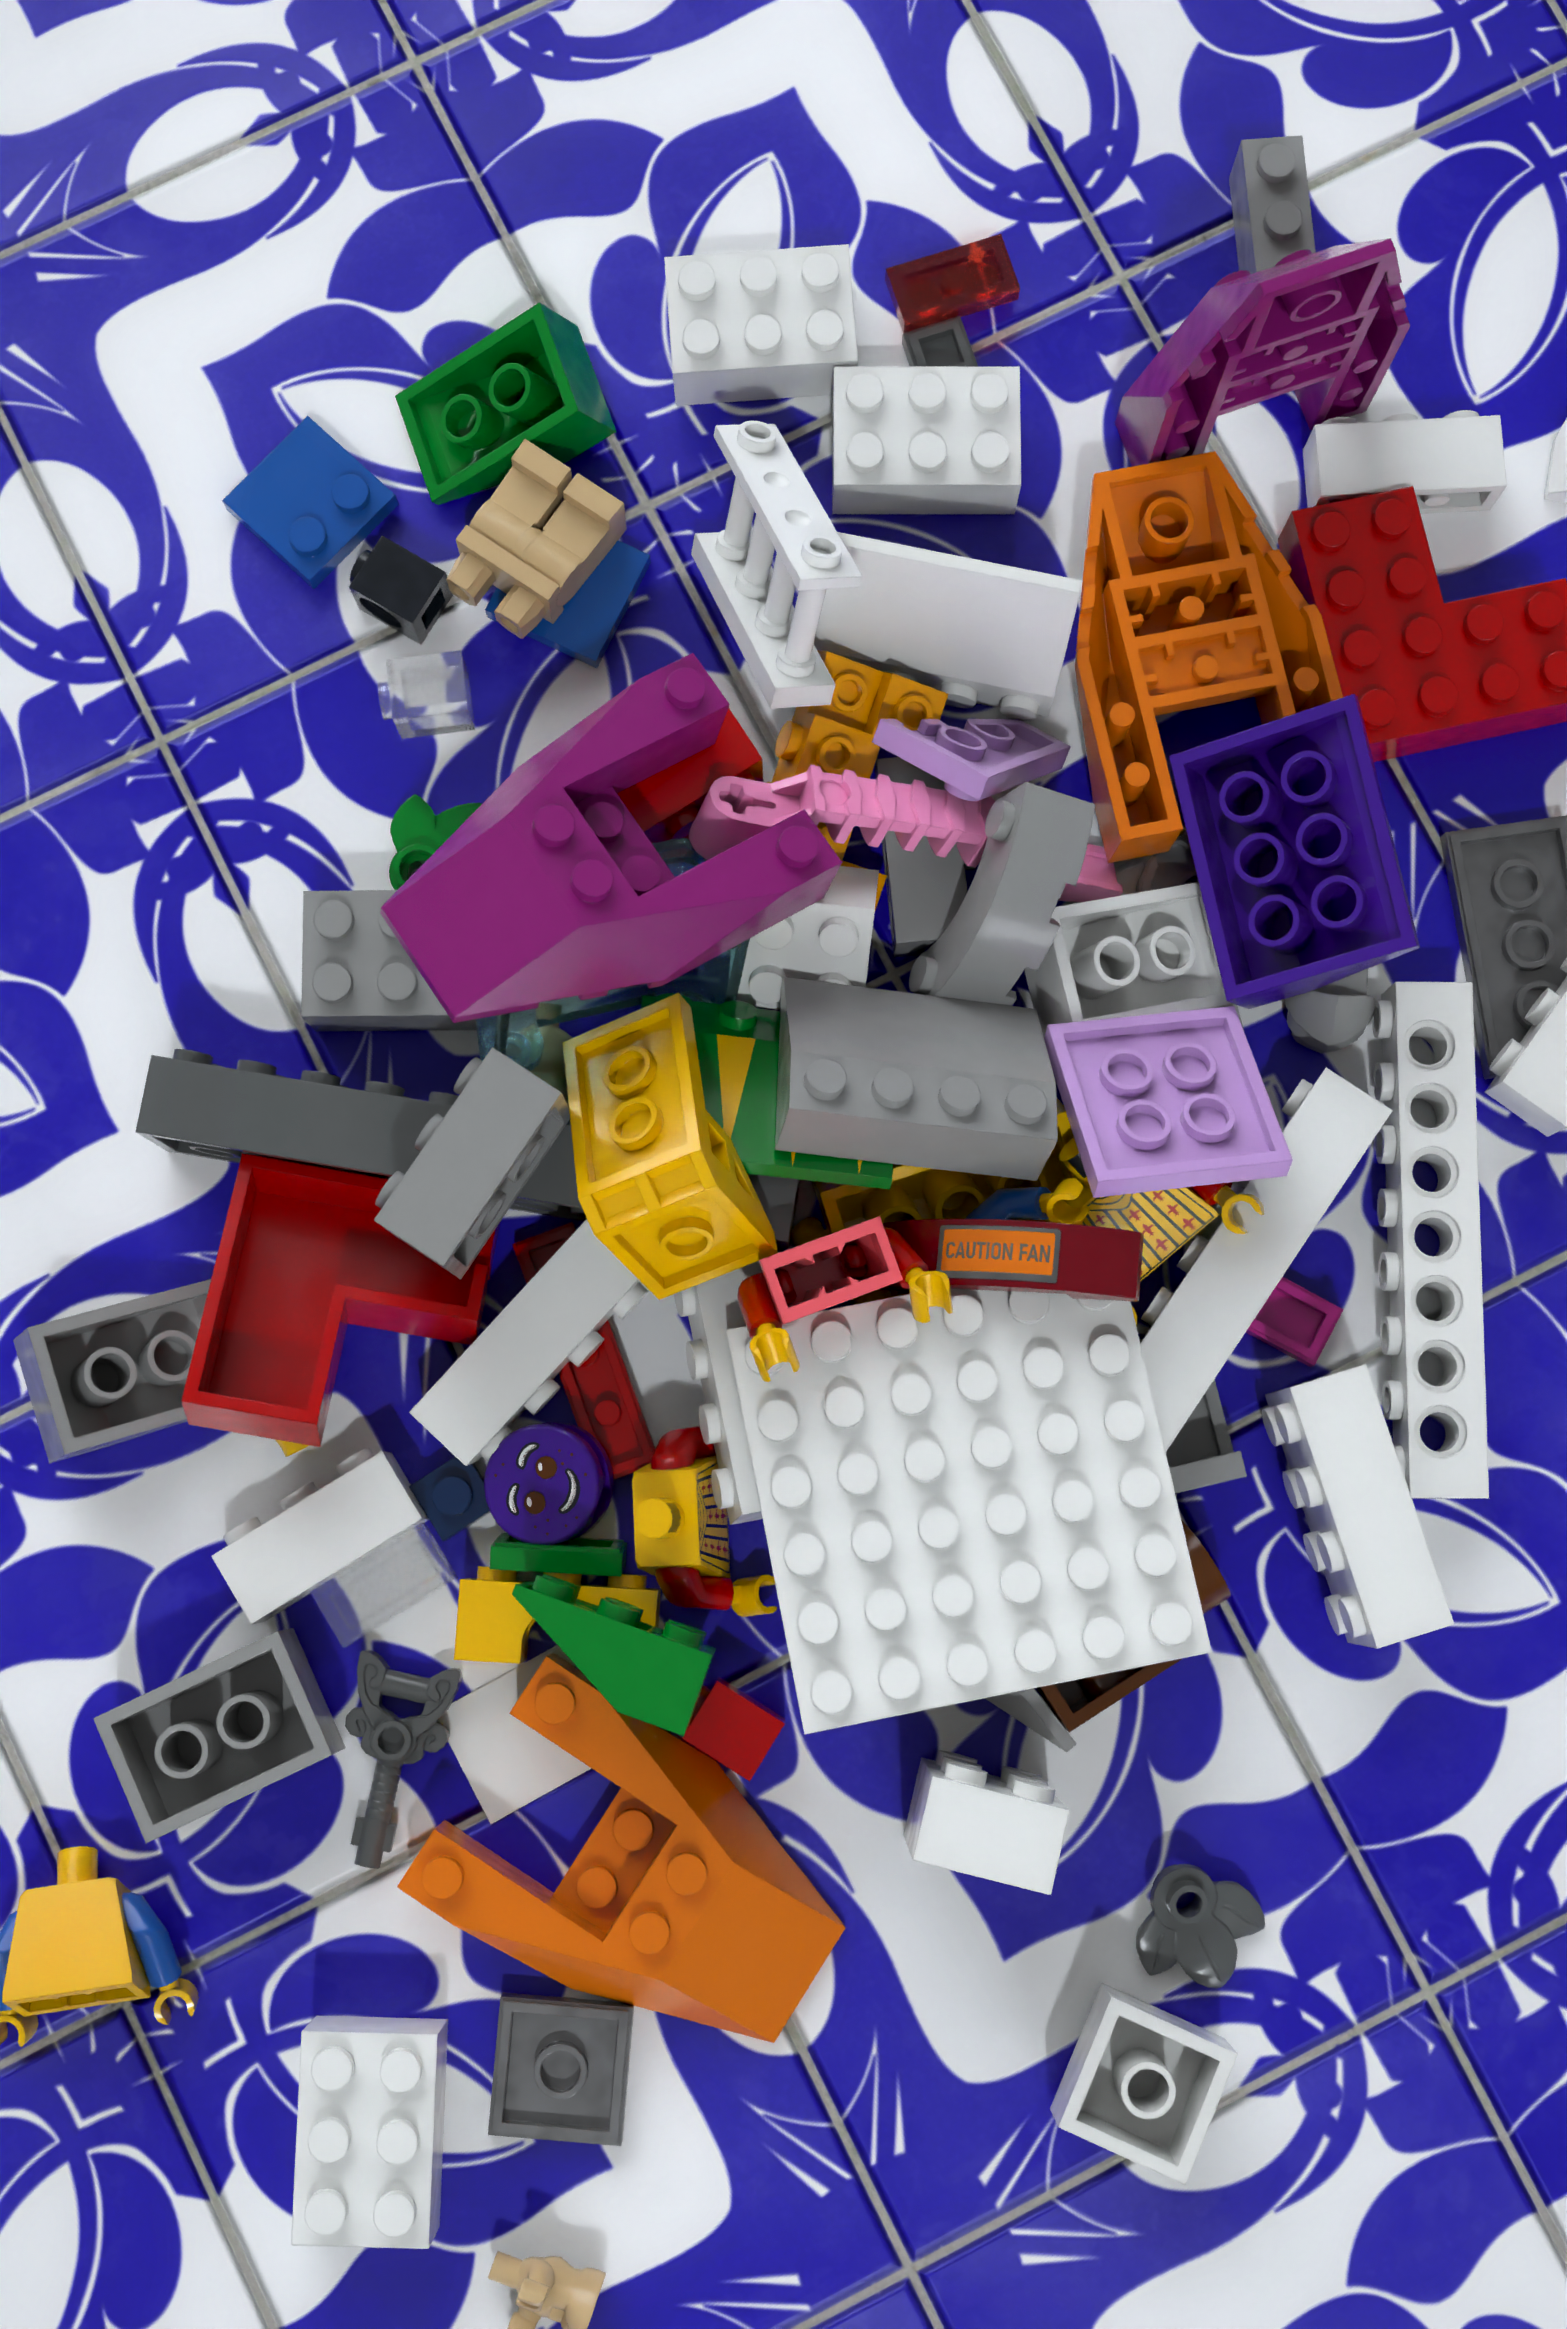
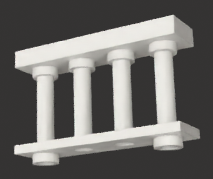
M746 421L740 425H716L714 438L736 478L725 530L713 533H695L691 555L770 709L830 705L836 684L814 645L826 589L858 588L861 585L863 576L777 426L760 421ZM755 511L756 517L754 521L753 531H750ZM774 550H776L777 555L775 559L774 568H772V559L774 555ZM797 588V590H798L799 592H798V597H797L796 605H795V608H794V606L792 605V602H793V597H794L795 589Z

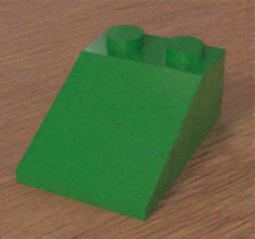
M540 302L395 395L431 501L437 505L500 485L512 467V456L524 439L560 462L566 463L617 432L578 326Z

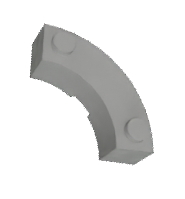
M1029 782L1023 783L994 802L985 823V834L988 838L971 886L949 926L929 949L920 954L915 961L909 977V989L914 994L1012 1006L1015 1003L1017 996L1016 991L1011 990L1025 968L1036 971L1039 969L1060 928L1059 923L1051 918L1066 883L1074 886L1077 884L1090 837L1095 804Z

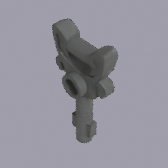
M366 1649L360 1653L357 1666L358 1694L362 1707L353 1708L347 1714L345 1727L350 1735L363 1737L361 1748L366 1754L376 1758L377 1763L365 1817L358 1816L356 1818L350 1844L358 1846L354 1864L378 1869L381 1865L383 1852L390 1853L394 1843L397 1824L390 1823L402 1766L403 1764H414L423 1759L426 1751L436 1753L447 1745L450 1737L448 1729L438 1720L452 1704L460 1689L463 1677L461 1670L457 1668L446 1669L430 1678L391 1670L381 1655ZM385 1695L423 1703L425 1706L421 1715L400 1718L383 1706L382 1698Z

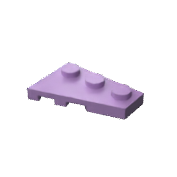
M880 719L872 743L944 781L946 791L967 801H980L1062 769L1071 747L1020 719H967L964 729L948 726L939 719H921L919 727L915 731L904 727V724L897 719Z

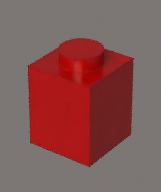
M718 1677L711 1690L703 1685L690 1725L682 1739L750 1781L783 1728L785 1718Z

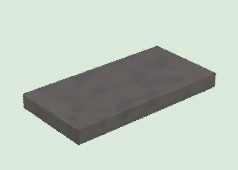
M1567 815L1445 832L1440 838L1466 982H1472L1474 1026L1484 1079H1492L1497 1076L1489 1070L1493 1060L1512 1038L1520 1043L1533 1025L1525 1019V1016L1535 1001L1547 988L1556 992L1567 977V973L1560 969L1567 957Z

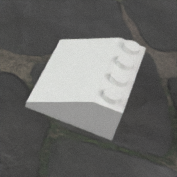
M838 532L863 577L858 588L826 589L814 639V645L817 650L829 651L874 669L894 673L948 693L945 704L953 707L972 708L978 703L998 707L1003 715L1020 720H1033L1037 715L1049 716L1083 580Z

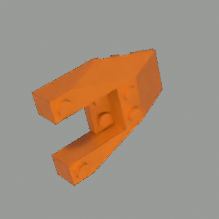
M1215 451L1094 473L1092 478L1075 672L1093 804H1095V813L1108 863L1168 852L1183 830L1155 716L1255 697L1261 724L1263 725L1343 698L1321 613L1315 604L1309 605L1289 575L1292 571L1290 565L1279 549L1273 550L1255 523L1256 513Z
M554 1652L547 1655L509 1714L621 1787L555 1892H552L446 1820L433 1830L397 1888L457 1928L570 1989L774 2043L846 1926L794 1859L792 1860L767 1828L766 1823L752 1805H749L714 1758L688 1743L674 1732L617 1712L578 1668Z

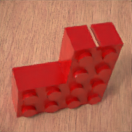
M1413 486L1291 511L1278 538L1280 552L1292 569L1289 575L1309 605H1316L1322 615L1343 697L1352 694L1358 696L1374 762L1567 722L1566 578L1444 603Z
M242 1153L181 1400L188 1424L321 1447L347 1325L353 1324L471 1345L478 1338L487 1294V1280L490 1279L500 1223L462 1279H459L374 1221L381 1208L375 1205L376 1199L389 1179Z

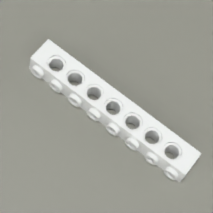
M1395 982L1381 994V1000L1375 1001V1010L1372 1016L1373 1035L1375 1038H1382L1383 1063H1377L1374 1071V1094L1376 1100L1384 1101V1105L1393 1110L1375 1139L1377 1161L1379 1164H1385L1386 1189H1380L1377 1199L1378 1222L1381 1227H1387L1388 1252H1382L1379 1260L1380 1287L1383 1291H1389L1390 1316L1383 1317L1380 1330L1382 1352L1384 1355H1391V1381H1385L1382 1391L1383 1413L1386 1420H1392L1393 1444L1412 1499L1489 1498L1472 982ZM1410 1037L1423 1038L1432 1046L1434 1051L1432 1065L1421 1064L1412 1057L1409 1051ZM1413 1099L1425 1100L1433 1107L1436 1113V1123L1433 1128H1425L1413 1119L1411 1114ZM1416 1161L1426 1162L1436 1171L1438 1185L1434 1192L1425 1191L1415 1183L1412 1170ZM1418 1224L1428 1225L1438 1234L1440 1247L1435 1256L1426 1255L1418 1249L1414 1240V1233ZM1422 1287L1435 1291L1441 1300L1442 1310L1436 1321L1425 1318L1417 1308L1416 1297ZM1424 1351L1436 1354L1442 1361L1444 1373L1441 1381L1436 1386L1425 1382L1419 1374L1418 1361ZM1428 1415L1439 1419L1445 1428V1441L1437 1451L1429 1449L1420 1437L1421 1423Z

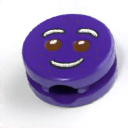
M565 1422L533 1424L510 1433L501 1441L496 1451L490 1456L484 1477L486 1502L497 1524L507 1534L521 1542L541 1545H555L573 1540L593 1529L605 1515L611 1502L614 1487L611 1462L600 1442L581 1427Z

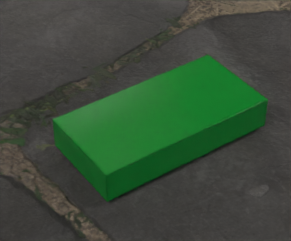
M501 1533L491 1545L490 1569L621 1577L626 1567L627 1543L619 1539L578 1537L555 1545L524 1543L507 1533Z

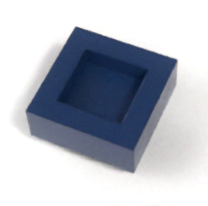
M456 1457L409 1486L442 1541L451 1539L491 1513L485 1498L484 1478L474 1463L465 1466Z

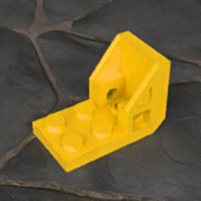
M679 992L562 1042L578 1200L593 1234L659 1300L778 1253L775 1232L731 1138L705 1108L692 1011L690 1005Z

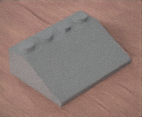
M783 977L780 1004L775 1150L1037 1181L1058 1141L1056 1081L1036 1009Z

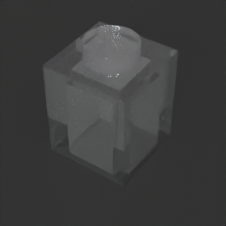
M461 650L386 659L388 681L378 683L380 708L384 720L393 719L402 739L475 730L469 672Z

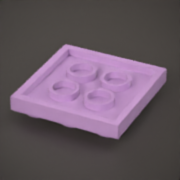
M1234 1006L1047 1025L1044 1037L1046 1048L1093 1198L1287 1176L1293 1159Z

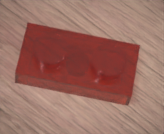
M1001 234L886 268L885 282L903 333L954 317L973 314L1018 300L1020 286Z

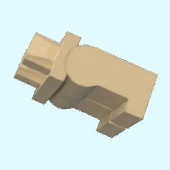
M526 439L523 440L512 456V467L491 498L479 508L470 525H466L456 538L460 556L455 561L446 579L451 593L473 606H477L492 585L506 593L507 595L494 611L495 617L505 629L521 639L532 631L543 618L552 624L555 623L564 610L563 605L569 602L627 530L624 503L579 473L572 478L571 468Z

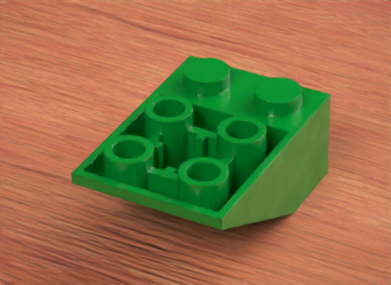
M547 1574L542 1576L536 1575L534 1583L528 1581L515 1584L512 1595L617 1712L679 1735H685L716 1648L703 1644L707 1632L669 1619L665 1623L664 1628L660 1629L640 1621L643 1609L607 1596L605 1599L601 1598L599 1606L577 1599L580 1586Z

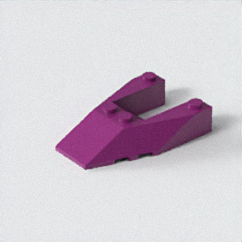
M1391 238L1333 246L1313 254L1308 249L1299 250L1282 258L1274 267L1253 274L1248 270H1241L1219 280L1214 287L1210 288L1122 397L1115 425L1131 466L1203 454L1218 416L1294 391L1310 430H1313L1314 425L1321 424L1328 419L1351 417L1367 411L1410 328V323L1404 310L1406 308L1405 297L1399 284L1402 283L1397 254Z
M694 653L638 679L520 765L381 907L380 914L453 1023L535 1009L539 1007L540 1002L578 996L580 1000L607 996L609 990L647 984L649 988L663 986L824 898L842 861L805 809L675 877L617 793L715 744L730 704Z

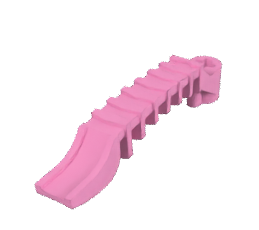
M810 765L807 772L773 783L725 776L718 778L712 783L689 830V840L695 851L708 860L805 809L816 826L819 822L826 824L828 832L835 843L844 844L854 826L860 828L868 846L877 848L888 831H894L902 849L911 852L914 851L922 837L926 836L936 856L945 858L956 844L966 866L976 868L980 863L988 838L985 834L987 815L995 800L990 796L980 801H967L950 794L946 789L940 790L926 787L924 781L916 779L910 785L892 782L889 776L879 774L876 779L857 777L855 771L847 769L843 771L842 775L824 773L820 766ZM1093 844L1087 845L1077 884L1074 886L1066 883L1059 899L1060 901L1086 902L1120 896L1123 893L1122 884L1117 882L1114 862H1107L1104 847Z

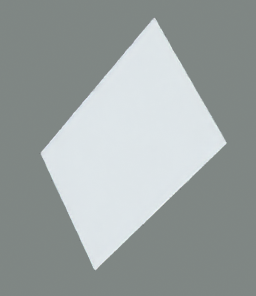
M558 1645L453 1702L445 1714L438 1720L447 1727L450 1735L448 1743L490 1824L591 1769L509 1714L547 1655L554 1652L576 1667Z

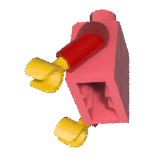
M880 1216L758 1260L762 1272L744 1279L738 1287L737 1294L739 1307L752 1339L749 1348L759 1374L765 1382L771 1381L768 1370L775 1364L789 1362L793 1372H797L800 1368L789 1333L782 1329L783 1324L898 1282L903 1288L909 1289L912 1314L918 1322H930L929 1307L938 1306L944 1308L949 1314L953 1313L950 1282L947 1274L940 1271H929L928 1265L899 1232L891 1228H884Z

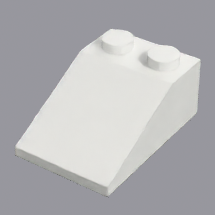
M1199 882L1057 906L1051 918L1059 923L1060 928L1049 951L1037 971L1030 968L1024 969L1033 1009L1037 1011L1043 1037H1045L1047 1025L1235 1005L1226 1000Z

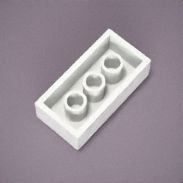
M1364 1364L1265 1394L1269 1407L1262 1409L1264 1426L1271 1443L1274 1446L1282 1445L1290 1468V1470L1283 1471L1284 1486L1295 1509L1303 1507L1311 1531L1303 1535L1305 1549L1316 1572L1324 1570L1332 1594L1324 1598V1603L1329 1621L1337 1635L1345 1633L1348 1643L1378 1649L1454 1625L1367 1365Z

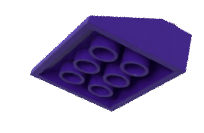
M1352 694L1169 756L1222 984L1228 1002L1252 1009L1313 991L1420 948L1358 696Z

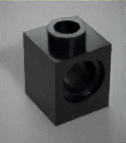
M381 536L372 552L365 550L358 557L350 574L351 584L349 588L358 608L421 645L454 595L449 590L445 571L384 536Z

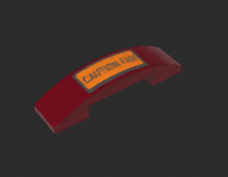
M924 1219L883 1223L884 1228L896 1230L903 1236L928 1265L929 1271H940L947 1274L950 1289L1067 1294L1073 1299L1139 1301L1144 1235L1141 1232L1088 1225L1000 1219ZM898 1282L880 1288L881 1290L909 1291V1289L903 1288Z

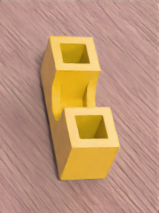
M478 1566L477 1578L460 1579L454 1660L518 1664L527 1660L529 1634L536 1621L512 1595L515 1584L528 1582L516 1581L517 1571L490 1569V1566ZM543 1572V1574L580 1586L577 1599L599 1606L601 1598L605 1599L607 1596L637 1606L644 1610L640 1621L659 1628L661 1589L646 1588L647 1575L622 1574L621 1577L608 1576L607 1586L581 1584L582 1574Z

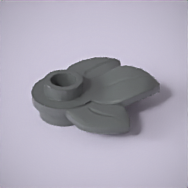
M1171 1865L1163 1869L1153 1882L1150 1893L1152 1911L1138 1928L1136 1950L1144 1969L1151 1976L1170 1969L1178 1962L1185 1973L1197 1984L1209 1988H1221L1230 1979L1236 1967L1237 1946L1234 1939L1249 1936L1263 1930L1265 1927L1264 1914L1251 1893L1238 1882L1212 1881L1205 1871L1195 1865ZM1186 1892L1195 1893V1897L1187 1906L1176 1908L1177 1900L1182 1894Z

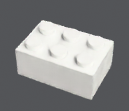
M849 244L664 257L676 406L832 395L834 366H858Z
M834 366L832 394L833 514H1015L1021 488L1020 367Z
M939 1750L937 1761L921 1757L903 1835L913 1861L1051 1895L1070 1812L1055 1796L1056 1790L1048 1787V1782L1041 1780V1775L1017 1768L1003 1766L1001 1777L990 1775L982 1770L983 1766L977 1764L976 1759L957 1753Z
M316 2016L301 2031L291 2245L429 2249L440 2227L448 2019Z

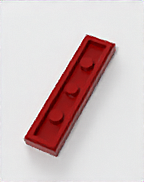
M573 1222L512 1244L526 1284L576 1231ZM608 1319L597 1331L604 1338V1341L580 1367L575 1366L571 1361L568 1362L559 1372L578 1427L589 1432L600 1442L611 1462L614 1480L633 1474L634 1471L651 1463L656 1447Z

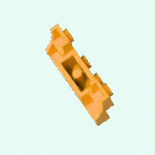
M817 650L836 684L831 704L796 707L792 721L788 720L778 735L775 755L779 758L772 782L768 781L766 783H773L807 772L810 765L820 766L824 773L842 775L843 771L847 769L855 771L857 777L870 778L880 750L879 746L872 743L880 719H897L904 724V727L915 731L918 729L921 719L940 720L948 693L894 673L874 669L829 651ZM824 822L818 823L817 828L842 861L841 866L867 869L843 861L852 831L844 844L835 843L828 832L826 824ZM881 873L878 874L875 910L887 875Z

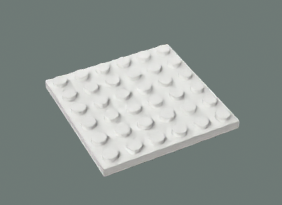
M950 1289L953 1313H947L942 1307H929L930 1322L921 1323L914 1319L910 1294L820 1311L782 1325V1329L789 1333L800 1368L797 1372H793L789 1362L775 1364L768 1370L771 1379L769 1382L763 1381L749 1348L752 1339L747 1327L726 1330L804 1735L1212 1652L1131 1301L1073 1299L1067 1294Z

